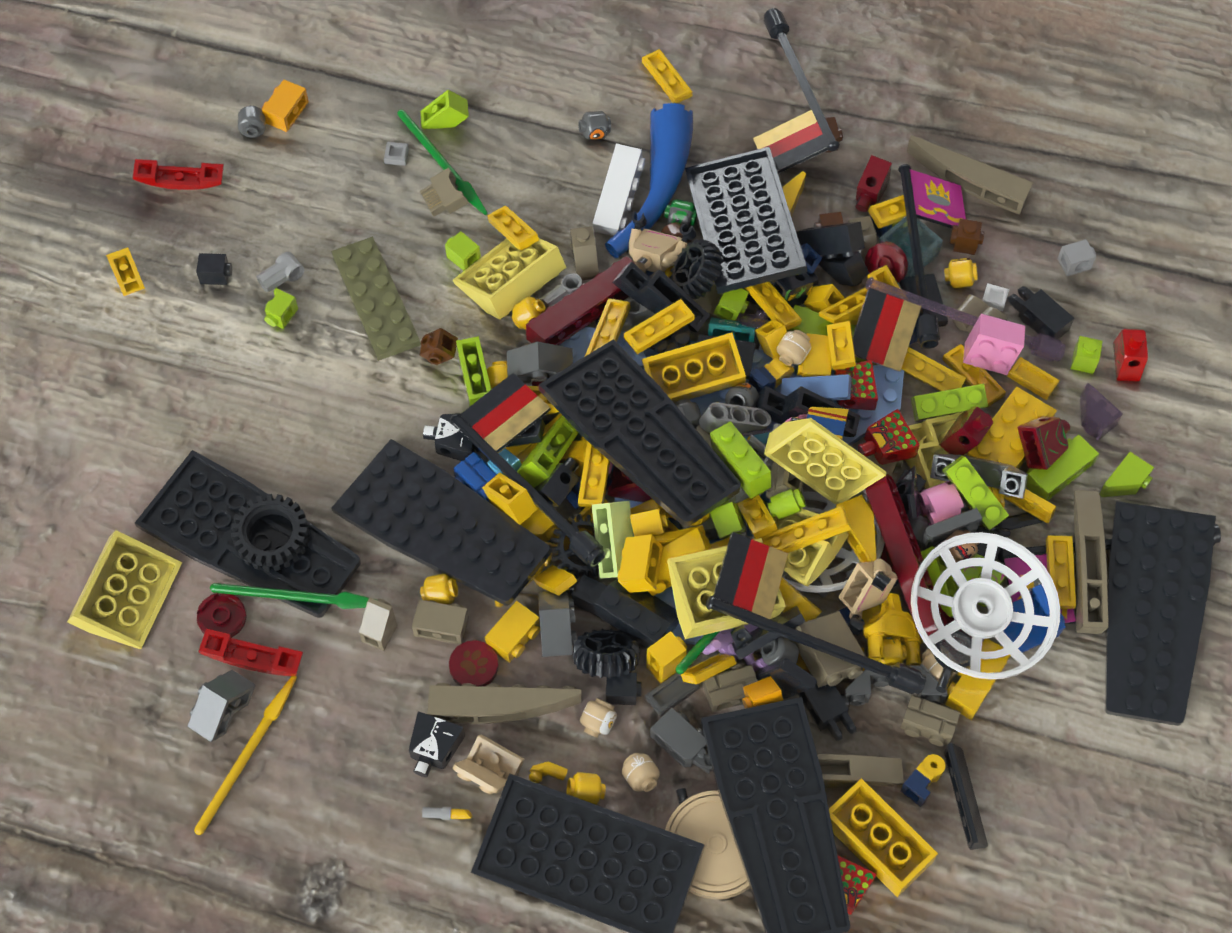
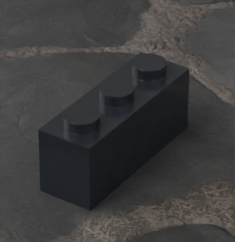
M861 221L811 227L796 231L800 246L807 243L820 256L825 255V259L839 257L838 254L843 253V257L857 255L856 251L865 248Z

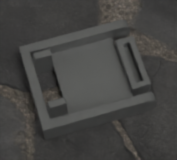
M978 509L969 510L928 526L919 546L920 551L922 552L932 546L937 547L956 530H968L971 533H976L982 520Z

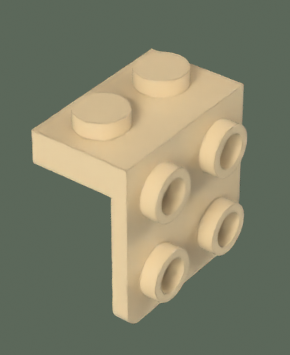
M478 735L468 757L455 763L452 769L458 772L457 776L469 782L472 780L480 785L479 788L482 791L493 794L503 791L509 773L517 776L525 759L489 738Z

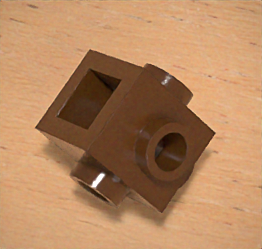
M439 328L423 336L419 355L435 365L453 359L458 338Z

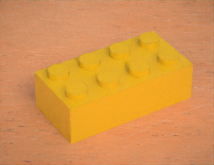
M733 333L642 359L644 371L662 388L673 403L734 387L739 383H746L745 371Z
M1016 386L993 417V424L982 441L970 450L967 455L1012 465L1019 469L1026 458L1017 427L1039 417H1055L1057 410Z
M862 778L829 808L833 834L870 871L876 873V877L897 898L934 862L938 855Z

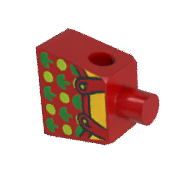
M872 360L856 363L857 366L835 370L834 375H850L852 377L850 400H836L838 405L847 409H876L878 395Z
M896 409L870 425L864 437L866 442L859 444L857 448L858 452L865 457L874 455L877 462L884 465L916 457L920 444L900 411Z
M838 856L848 914L851 915L872 885L876 873Z

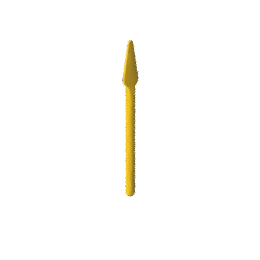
M297 676L290 677L265 709L263 719L195 826V834L202 835L272 721L280 715Z

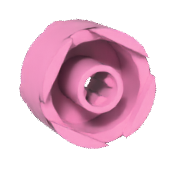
M950 481L925 489L919 493L922 516L927 515L930 521L928 523L929 526L961 514V508L964 507L958 490L954 484L950 485Z

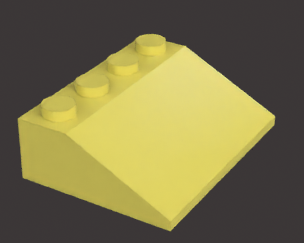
M506 238L455 277L453 282L486 313L500 320L507 316L516 304L540 290L547 282L557 277L567 267L556 245L539 238V241L520 251Z
M812 418L784 422L769 433L764 455L835 505L847 501L886 476L885 470Z
M115 530L108 538L67 622L89 633L142 649L182 562Z
M761 538L755 539V541L763 543ZM727 546L667 560L677 617L685 639L749 624L713 609L708 610L706 607L707 599L714 594ZM778 589L771 619L779 616L786 607L780 589Z

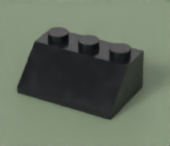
M618 579L610 583L595 602L596 616L616 629L621 630L622 633H628L630 636L635 637L636 641L646 648H649L670 631L673 632L679 624L675 608L658 597L652 596L648 591L629 593L618 582Z

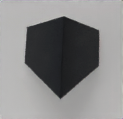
M914 466L895 482L908 519H915L921 514L916 467Z

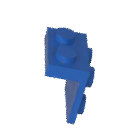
M1041 584L1037 585L1029 592L1033 602L1034 615L1050 617L1045 590ZM1022 598L1012 602L1013 612L1025 613ZM1061 613L1055 638L1059 637L1066 628L1065 620ZM1010 622L1003 631L1014 642L1020 635L1024 624ZM1032 625L1027 639L1018 649L1023 653L1041 645L1048 627Z

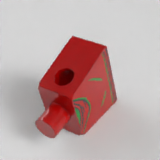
M1123 329L1113 342L1116 381H1140L1148 360L1146 332L1144 330Z

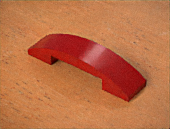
M135 159L133 180L167 189H206L222 185L224 164L201 163V168L158 166L157 160Z
M206 629L198 651L202 655L229 665L280 676H296L303 656L302 651L281 646L275 649L231 638L230 634Z

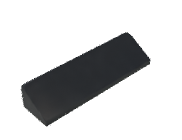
M948 743L944 756L968 848L970 850L986 848L988 843L964 752L959 746Z

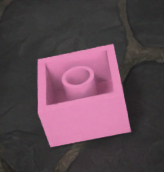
M980 314L965 341L963 363L1007 375L1024 347L1025 326Z

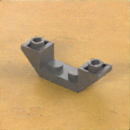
M934 454L930 478L950 481L942 469L961 455ZM962 455L969 460L987 486L1000 489L999 494L1024 498L1028 474L1012 465Z
M910 666L926 675L924 689L918 694V697L939 705L944 703L947 690L945 693L938 692L936 690L938 684L936 679L921 666ZM865 669L845 689L844 695L851 705L860 706L869 702L871 684L877 687H885L889 685V680L883 675Z

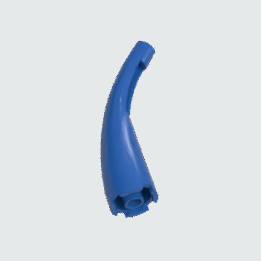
M666 103L663 104L662 109L656 110L654 108L650 113V192L637 214V220L642 218L643 213L647 220V224L641 228V231L644 229L650 230L661 217L666 206L669 205L684 173L693 136V111L685 110V105ZM633 221L623 230L615 233L605 243L607 251L614 258H619L629 250L631 230L635 227Z

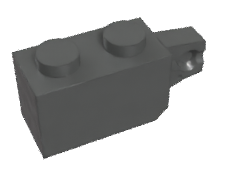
M671 708L651 727L650 737L683 767H691L695 764L709 774L713 768L703 730L700 728L695 729L689 723L690 721L681 711L676 712Z

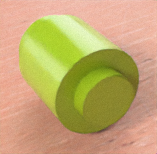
M791 488L770 497L771 502L768 503L772 516H777L779 520L802 511L801 508L806 507V502L799 488L795 490Z

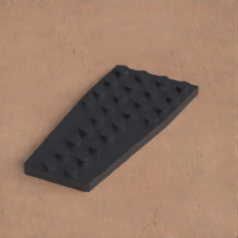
M614 339L539 384V391L591 445L682 526L688 527L740 492L741 482L662 388Z
M392 439L389 440L331 507L333 513L386 546L440 573H445L450 578L506 606L512 604L551 555V550L547 543L519 525L448 472Z
M194 450L189 453L135 522L137 528L189 558L251 587L338 595L361 565L360 557L310 522H308L310 530L308 546L304 545L305 553L303 555L299 553V560L296 562L291 559L289 567L285 568V565L281 564L279 565L280 570L275 571L274 567L271 566L270 571H264L262 566L258 570L253 567V564L250 566L246 564L234 546L231 533H233L231 525L235 523V514L241 515L239 509L242 506L247 509V502L249 500H252L253 503L258 502L256 497L260 495L263 500H266L267 493ZM281 515L263 516L252 525L249 532V542L254 547L264 551L278 549L289 541L292 536L293 525L287 518ZM278 599L317 618H322L332 605Z
M1116 501L1107 575L1108 628L1106 629L1105 712L1107 714L1180 726L1184 722L1210 585L1216 516Z
M802 697L701 718L718 793L765 932L847 933L850 929V921L824 780Z

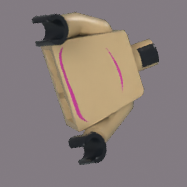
M634 212L631 218L635 227L631 230L629 254L633 258L635 265L644 273L647 270L656 272L659 269L664 272L669 267L674 266L673 262L677 260V254L680 255L682 248L687 247L688 241L696 237V231L693 226L689 230L687 224H683L680 227L682 238L648 229L641 231V228L647 224L646 217L643 213L642 218L637 220V214Z
M876 559L874 562L857 563L839 595V599L850 610L849 617L851 620L848 627L857 636H859L865 622L861 621L863 611L882 604L892 587L897 586L899 582L896 573L892 572L891 566L882 559Z

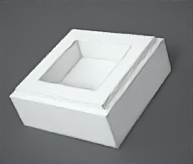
M987 283L983 301L988 306L1003 312L1009 289Z

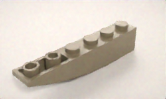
M910 136L907 152L923 166L943 180L961 185L962 191L1020 215L1029 197L1033 182L989 166L984 162L966 157L943 146H938L923 138Z
M1074 490L1076 633L1102 634L1108 628L1105 537L1099 491Z
M437 683L436 685L429 686L427 714L457 724L510 722L557 712L582 703V691L574 686H564L562 689H557L547 685H540L537 688H526L524 685L501 687L498 684H489L486 687H477L470 683H465L461 686Z
M817 754L825 787H852L861 778L869 786L904 784L902 759L877 756Z

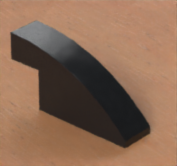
M630 262L612 282L637 303L655 314L681 299L695 315L694 320L687 324L690 331L698 332L710 316L708 312L660 269L648 276L633 262Z
M766 386L758 392L759 398L755 408L768 412L771 421L783 424L791 417H799L802 414L808 415L810 407L846 409L802 386L787 396ZM848 410L843 437H854L857 433L860 415Z

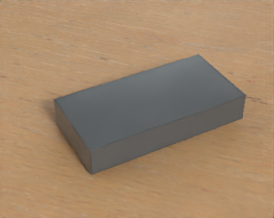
M676 672L647 693L645 699L661 717L700 689V685L683 682L681 674Z

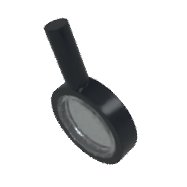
M960 631L951 634L956 641L971 649L972 639L967 634ZM945 639L935 644L937 649L951 661L970 669V656L953 648ZM934 655L936 661L943 667L936 690L945 693L952 673L958 671L947 666Z

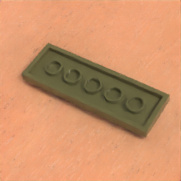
M373 236L331 251L378 361L420 346V339Z

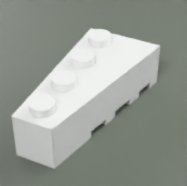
M616 144L592 223L594 232L613 236L627 226L628 218L626 217L632 209L633 197L638 189L639 180L645 165L642 149Z

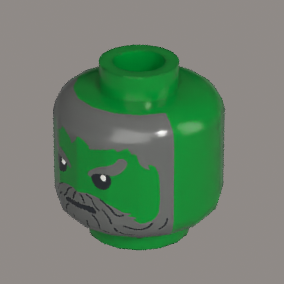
M675 199L671 205L666 206L664 218H668V224L677 222L682 225L687 224L688 228L694 227L697 219L695 205L692 202Z

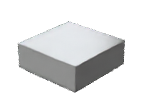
M387 142L384 164L406 166L409 144Z

